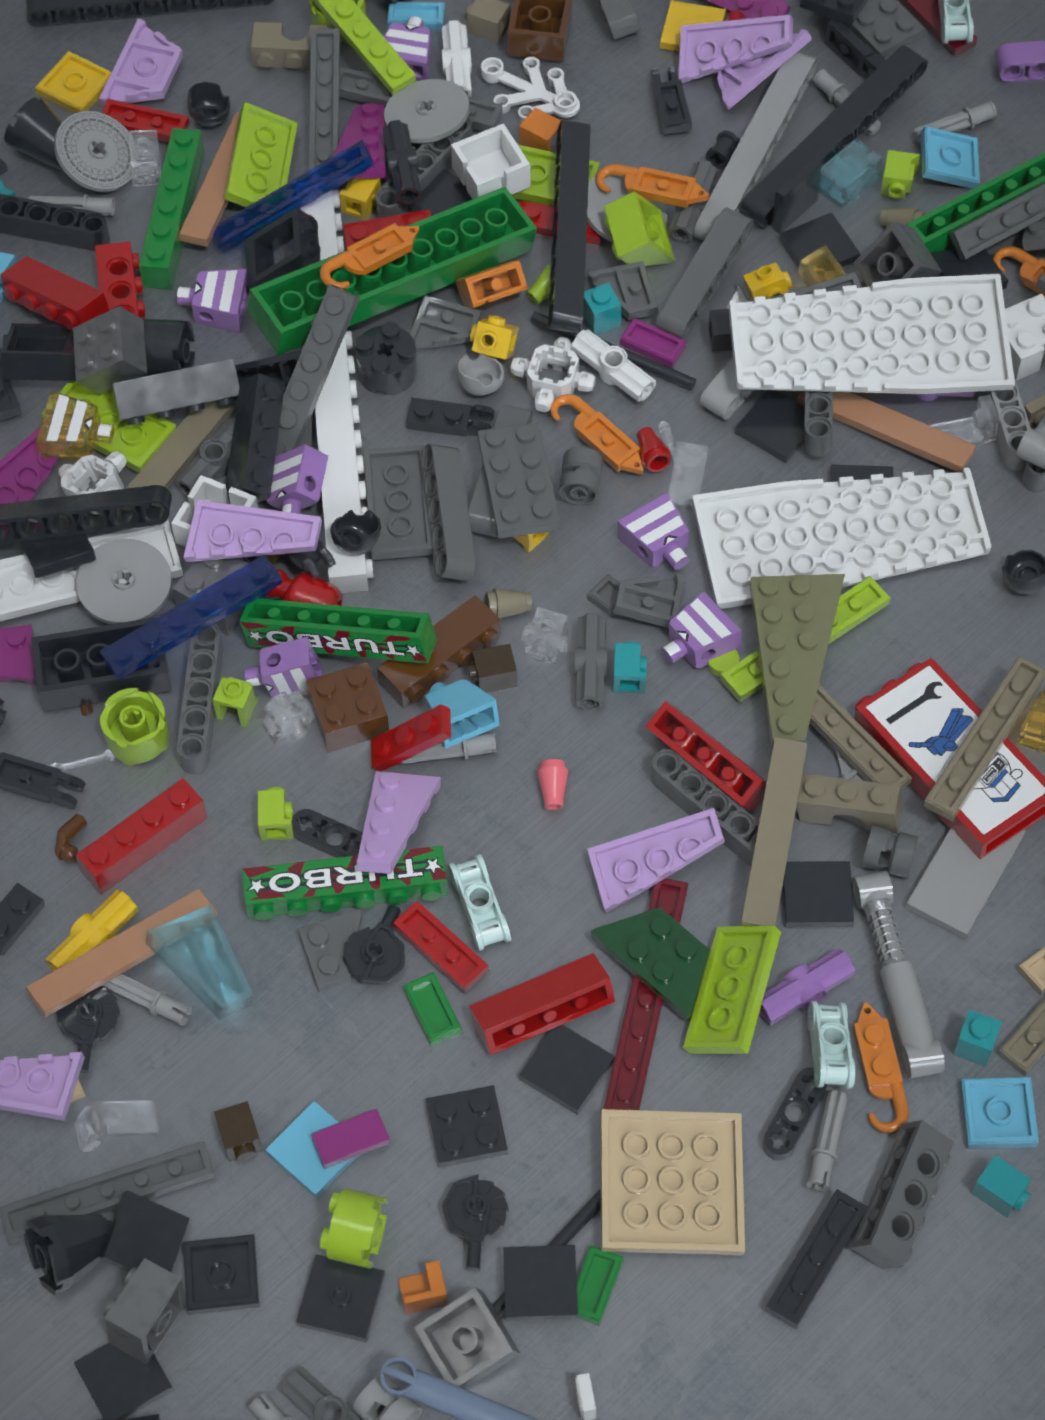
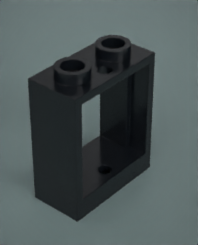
M296 207L245 239L249 288H254L321 261L318 237L319 226L317 220L312 215H308ZM294 239L295 252L275 264L274 250Z
M12 323L8 334L3 336V348L0 349V368H3L4 379L76 381L73 330H69L62 324Z

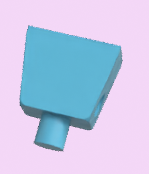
M459 680L447 686L442 682L435 683L425 697L427 711L440 704L450 708L451 738L441 742L445 749L500 726L496 699L468 680Z

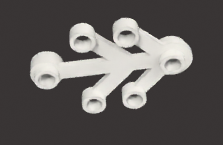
M490 57L482 62L481 75L487 83L496 84L501 82L521 91L520 93L510 95L499 94L494 97V103H505L502 105V114L509 112L511 106L535 101H543L547 104L534 107L529 105L521 106L518 109V121L520 123L527 117L523 115L530 114L535 107L549 115L556 114L562 118L573 117L579 112V99L573 92L567 91L562 69L552 68L547 72V83L554 87L556 93L554 94L545 89L540 73V61L536 57H527L523 61V72L529 76L531 83L505 72L503 62L499 58Z

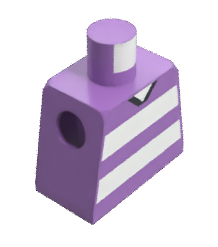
M415 16L410 17L407 24L392 23L384 38L416 74V81L429 79L431 30L425 28L423 20Z
M247 269L201 271L197 275L195 288H178L177 304L192 306L194 321L198 324L241 333L249 291Z
M304 444L276 456L270 498L266 499L268 504L283 512L301 514V509L316 504L320 499L328 455Z
M668 493L618 520L617 538L648 566L656 567L668 561L675 570H679L689 562V557L684 552L689 544V530Z
M702 592L670 620L668 630L671 642L662 647L661 652L669 664H673L682 657H685L694 668H701L708 665L709 660L735 649L737 651L742 649L741 629L705 592Z
M308 637L261 649L259 652L260 666L248 667L244 670L247 682H250L253 686L264 684L270 696L275 699L308 696L306 680L323 675L322 665Z

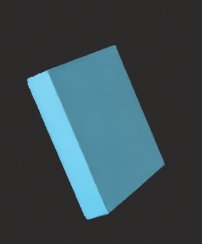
M924 126L921 131L922 177L971 189L977 188L980 184L978 138Z
M1031 1077L961 1079L960 1088L967 1149L1038 1146L1039 1138Z
M313 1101L265 1151L274 1162L317 1199L357 1157L324 1169L311 1134L336 1125L339 1122Z

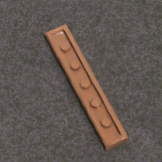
M238 112L235 113L180 230V241L208 247L229 202L223 199L240 115Z
M801 391L797 397V403L804 406L805 391ZM833 392V419L956 472H963V469L966 468L976 451V445L852 392Z
M198 888L28 985L26 993L46 1018L217 919L218 912Z

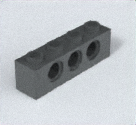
M923 1120L901 1125L851 1245L852 1249L882 1269L904 1267V1264L911 1257L912 1245L917 1232L924 1225V1215L927 1207L937 1193V1183L942 1170L949 1163V1153L954 1141Z

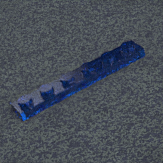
M363 140L357 142L219 223L214 232L217 246L223 253L233 247H237L245 239L296 207L300 209L332 189L338 188L356 175L364 173L368 168L374 166L367 145Z
M262 555L100 650L101 657L116 678L120 680L282 584V577L267 557Z

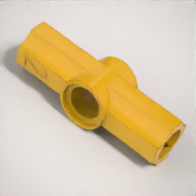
M117 889L92 914L86 913L76 920L70 929V936L45 959L47 965L55 971L111 939L139 912L137 905L127 894Z

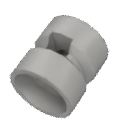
M384 1374L388 1387L399 1391V1386ZM380 1375L375 1377L363 1389L352 1407L353 1412L362 1420H417L422 1412V1407L414 1400L405 1396L397 1398L386 1394L380 1386Z

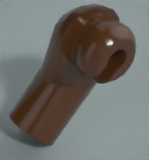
M74 815L58 830L55 854L59 860L64 859L67 863L76 860V854L79 850L76 846L72 845L73 839L87 827V821L82 815Z

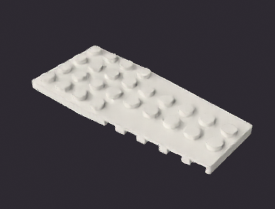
M1000 274L906 278L874 282L870 287L857 288V285L843 286L842 290L826 292L825 288L814 290L813 294L796 296L795 292L785 293L781 298L766 299L765 296L754 297V301L736 303L735 300H731L728 309L737 389L935 394L1013 390L1015 386Z
M968 467L964 468L963 472L945 473L944 469L933 470V473L929 475L914 476V472H902L901 477L884 478L883 474L871 475L870 479L854 480L853 476L839 477L837 482H823V479L784 481L692 495V506L714 602L720 609L752 604L749 585L751 577L845 574L842 586L844 588L857 585L869 576L874 580H879L987 555L991 549V542L970 468Z

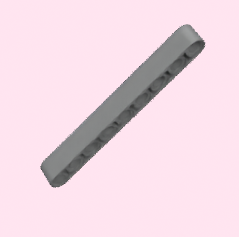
M797 52L780 66L715 186L710 200L707 201L694 229V238L704 241L725 207L741 213V203L757 184L814 76L818 58Z

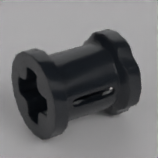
M726 130L717 135L716 144L714 147L709 148L705 155L707 161H710L717 169L722 170L726 168L730 157L740 142V139L733 132Z

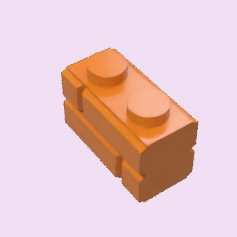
M519 260L509 261L456 279L462 304L469 308H475L528 289Z

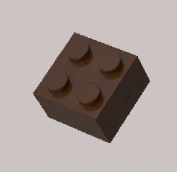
M514 0L508 28V56L536 57L537 59L564 62L572 22V0Z
M368 662L306 680L309 702L328 753L371 740L389 731L388 715Z

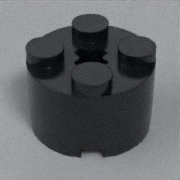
M144 320L147 374H144V377L194 367L195 352L190 351L189 342H195V337L190 321Z
M386 322L383 325L373 327L356 339L357 373L359 381L364 388L373 393L379 391L385 392V395H396L404 392L413 384L417 373L416 344L412 336L400 328L397 323Z

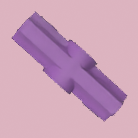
M838 948L809 966L808 964L799 965L784 977L783 982L764 993L759 1015L764 1022L771 1026L799 1008L803 1010L808 1009L810 1001H817L819 1003L826 996L827 991L855 975L856 970L852 960L845 951Z

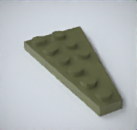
M845 574L760 576L750 578L749 585L771 748H773L775 737L805 742Z

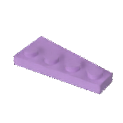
M781 15L681 25L679 80L685 83L791 47L793 39L792 16Z
M197 500L183 558L185 562L316 551L322 519L318 516Z
M376 771L357 859V871L392 873L407 846L409 836L416 831L421 815L427 812L431 805L432 796L439 791L441 777Z
M708 809L588 848L587 851L606 913H609L723 844L725 840L715 809Z
M70 1052L68 1056L40 1054L38 1058L19 1059L18 1056L4 1057V1060H0V1110L65 1121L85 1058L83 1053Z

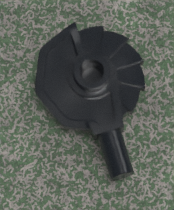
M395 905L388 906L381 923L379 922L375 929L367 927L358 933L355 931L349 941L345 942L343 960L350 969L349 972L361 978V982L386 984L404 968V944L394 934L393 922L399 917L401 912L400 908Z
M99 986L56 1011L63 1035L74 1040L78 1047L77 1052H82L85 1057L80 1073H88L91 1050L95 1049L99 1039L103 1041L111 1033L112 1029L115 1031L118 1024V1016H121L120 1008L117 1004L119 1002L118 999L109 992V988Z
M479 1174L454 1182L442 1204L443 1213L450 1231L466 1241V1270L471 1272L480 1271L481 1248L484 1246L485 1238L488 1236L492 1238L501 1226L504 1227L506 1212H509L507 1201L504 1198L505 1193L500 1188L494 1186V1182L479 1180Z

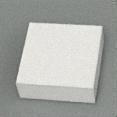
M590 1374L577 1375V1378H575V1391L580 1417L583 1420L596 1419V1405Z

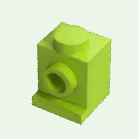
M271 787L267 790L258 791V828L261 841L294 839L292 825L293 804L292 801L286 802L285 789Z

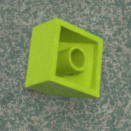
M635 191L604 206L607 216L605 218V225L612 234L614 241L612 250L618 260H622L627 264L643 261L645 266L675 262L663 215L658 207Z

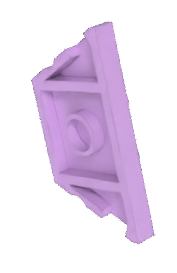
M138 18L100 96L101 106L105 105L107 99L126 103L164 99L183 58L182 49L173 42L167 41L160 32L156 31L154 33L146 27V22Z
M801 29L799 34L793 33L791 47L716 72L726 108L731 109L810 42L812 38L809 32Z

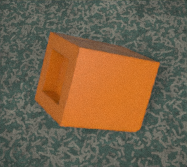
M535 107L519 125V145L551 151V140L557 134L560 120Z
M439 1260L425 1263V1273L399 1279L406 1315L448 1305Z

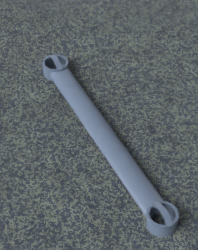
M391 1358L385 1362L380 1371V1386L389 1396L397 1398L408 1397L460 1420H538L418 1370L406 1358ZM402 1365L408 1369L412 1376L389 1366ZM384 1374L403 1380L410 1386L405 1390H393L386 1384Z

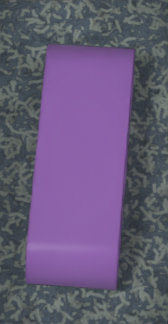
M1045 40L1007 43L996 49L995 58L1000 78L1003 81L1018 82L1045 79Z

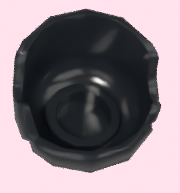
M196 83L188 91V113L192 119L203 126L212 127L219 125L230 115V98L222 94L220 85L216 83Z
M349 510L342 517L336 518L331 525L330 533L333 543L344 552L352 554L367 553L372 550L379 539L381 522L380 518L370 510H366L363 515H357L353 510Z
M1020 550L1013 555H1007L1004 566L1001 568L1003 579L1009 589L1019 594H1033L1039 592L1045 586L1044 555L1034 550Z

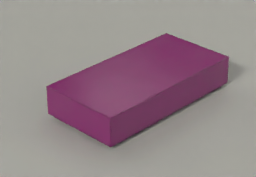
M633 318L620 337L619 345L669 368H673L686 349L687 341Z
M377 1108L311 1134L324 1169L390 1144V1138Z

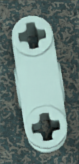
M938 0L942 43L947 44L949 41L966 40L967 43H972L974 26L969 0Z
M475 855V859L457 865L453 862L449 863L450 876L469 921L477 950L479 952L483 951L484 946L503 940L506 943L511 942L509 927L498 905L482 855ZM481 898L486 900L488 903L484 906L478 907L473 905L471 902L475 899Z
M810 1001L808 1005L807 1027L811 1038L814 1083L816 1087L822 1088L824 1084L844 1085L845 1089H852L854 1086L855 1062L852 1058L846 1003L840 1002L835 1006L818 1005L817 1001Z

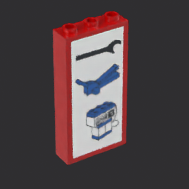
M931 657L922 664L916 663L911 666L907 673L899 679L888 681L873 696L863 697L856 704L854 719L912 777L909 785L925 800L982 713V710ZM1006 738L954 821L952 822L939 814L937 815L950 829L952 828L980 860L1024 829L1026 830L1045 817V777Z

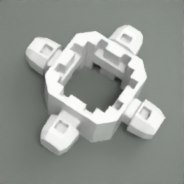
M559 337L555 340L553 346L544 344L535 348L531 361H529V358L517 357L513 358L511 363L512 374L522 378L527 376V391L532 398H535L536 410L541 412L549 411L557 397L565 394L573 395L575 388H578V391H593L596 377L593 374L585 371L579 372V358L571 350V341L564 337ZM551 365L554 370L563 371V368L567 369L568 376L564 378V381L559 380L558 384L553 383L552 379L548 378L539 380L538 374L543 368L548 369V366Z
M115 451L104 460L94 455L81 457L74 465L63 464L58 470V474L61 477V487L66 496L124 489L118 473L124 468L127 460L122 453ZM97 480H99V482L96 484L97 488L95 490L90 488L88 491H86L90 487V482L95 483ZM89 511L92 514H100L96 511Z

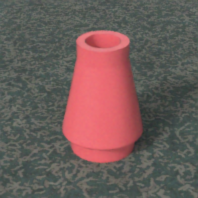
M543 760L539 763V769L536 773L544 800V808L548 810L562 809L564 807V795L569 769L566 768V763L563 760Z

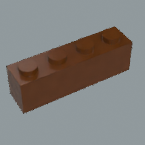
M476 595L433 626L437 641L428 664L386 660L377 667L379 684L403 709L410 703L420 701L426 694V691L435 683H444L458 667L468 665L473 660L472 651L492 647L501 636L500 618Z

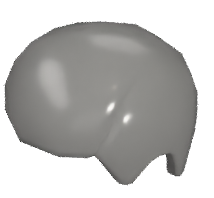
M483 353L479 354L476 359H469L468 355L465 354L457 362L460 385L469 394L476 396L488 395L497 391L504 382L503 365L497 359L486 357Z

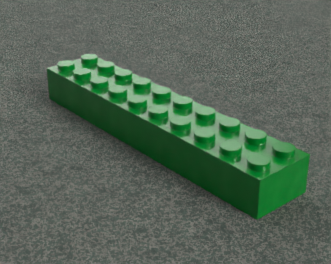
M502 187L408 225L419 226V232L413 242L412 251L364 276L363 274H353L342 266L332 271L330 276L337 282L348 281L350 283L349 287L343 290L360 297L349 323V326L455 283L456 279L491 268L532 251L537 227L508 189ZM341 253L250 289L247 312L277 355L305 344L328 288L320 278V269L327 260Z

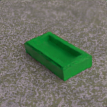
M434 972L403 985V990L431 1047L462 1034V1027Z
M590 1245L577 1279L578 1319L600 1326L624 1262L623 1256L612 1252H601V1248Z

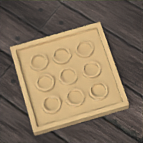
M602 1109L600 1113L601 1252L744 1255L742 1113Z

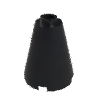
M36 97L32 98L15 113L14 116L18 120L14 126L8 124L4 134V141L11 148L63 171L54 151L55 134L62 121L46 101L41 98L40 100Z

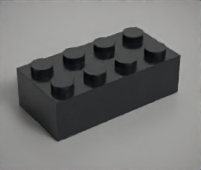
M160 617L31 637L37 691L44 712L106 702L113 694L127 688H138V691L146 693L149 691L154 694L172 691Z

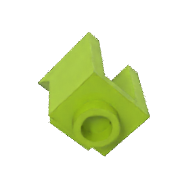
M888 150L881 196L905 199L906 193H911L913 176L918 172L920 154Z
M222 677L212 699L216 719L223 720L228 707H232L238 710L240 726L247 727L259 697L254 695L253 685L250 682L233 677Z

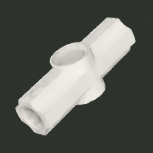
M448 21L445 26H442L443 75H446L445 80L459 85L468 97H472L470 74L472 73L470 47L468 48L466 25L461 24L459 21Z
M583 329L576 335L575 340L571 344V350L596 369L604 383L617 385L638 402L645 401L650 396L656 386V380L628 360L627 353L623 348L608 345L589 329Z

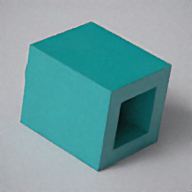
M609 282L584 291L583 319L590 331L595 335L621 326V303Z
M969 1009L953 1055L986 1067L1002 1021Z
M995 1155L976 1181L972 1194L1008 1218L1014 1208L1020 1212L1029 1200L1031 1193L1027 1189L1032 1179Z

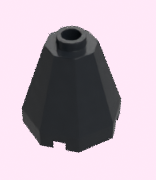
M100 1214L39 1216L29 1220L27 1226L30 1228L25 1230L24 1235L34 1270L42 1268L45 1274L39 1277L42 1286L53 1295L66 1291L101 1262L100 1256L112 1221H107Z

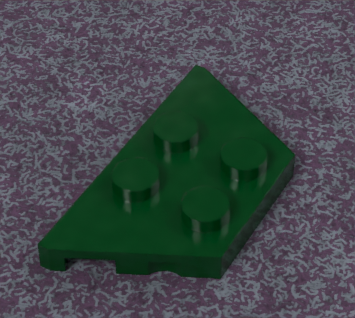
M660 907L595 928L591 931V938L686 1021L691 1018L694 1002L710 956V949Z

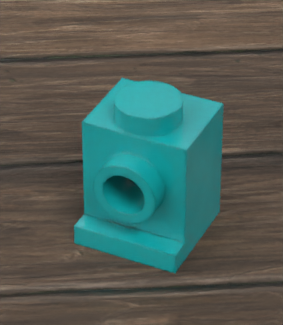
M634 641L615 643L613 692L645 694L647 656H641V644Z

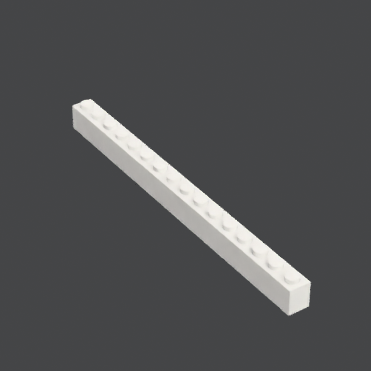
M332 180L297 181L299 209L308 215H312L317 220L319 226L320 259L323 260L343 252V236H337V231H342L341 213H335V208H340L339 190H333ZM346 331L315 406L318 451L328 455L322 485L326 548L336 562L332 567H328L329 583L339 588L341 593L368 591L367 578H374L372 559L366 560L365 553L352 554L340 550L334 545L330 533L331 525L336 518L342 517L349 510H353L357 515H363L367 510V507H361L360 501L366 499L365 481H359L358 474H364L363 455L356 456V449L362 448L360 430H354V423H360L358 405H352V398H357L356 380H350L349 374L355 373L354 355L348 356L347 349H353L351 331Z

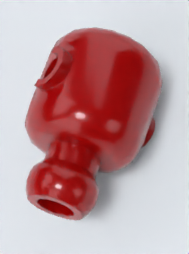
M274 569L268 575L263 586V591L268 597L273 599L279 598L282 601L342 606L343 595L339 588L319 577H311L308 573H301L292 580L283 570Z

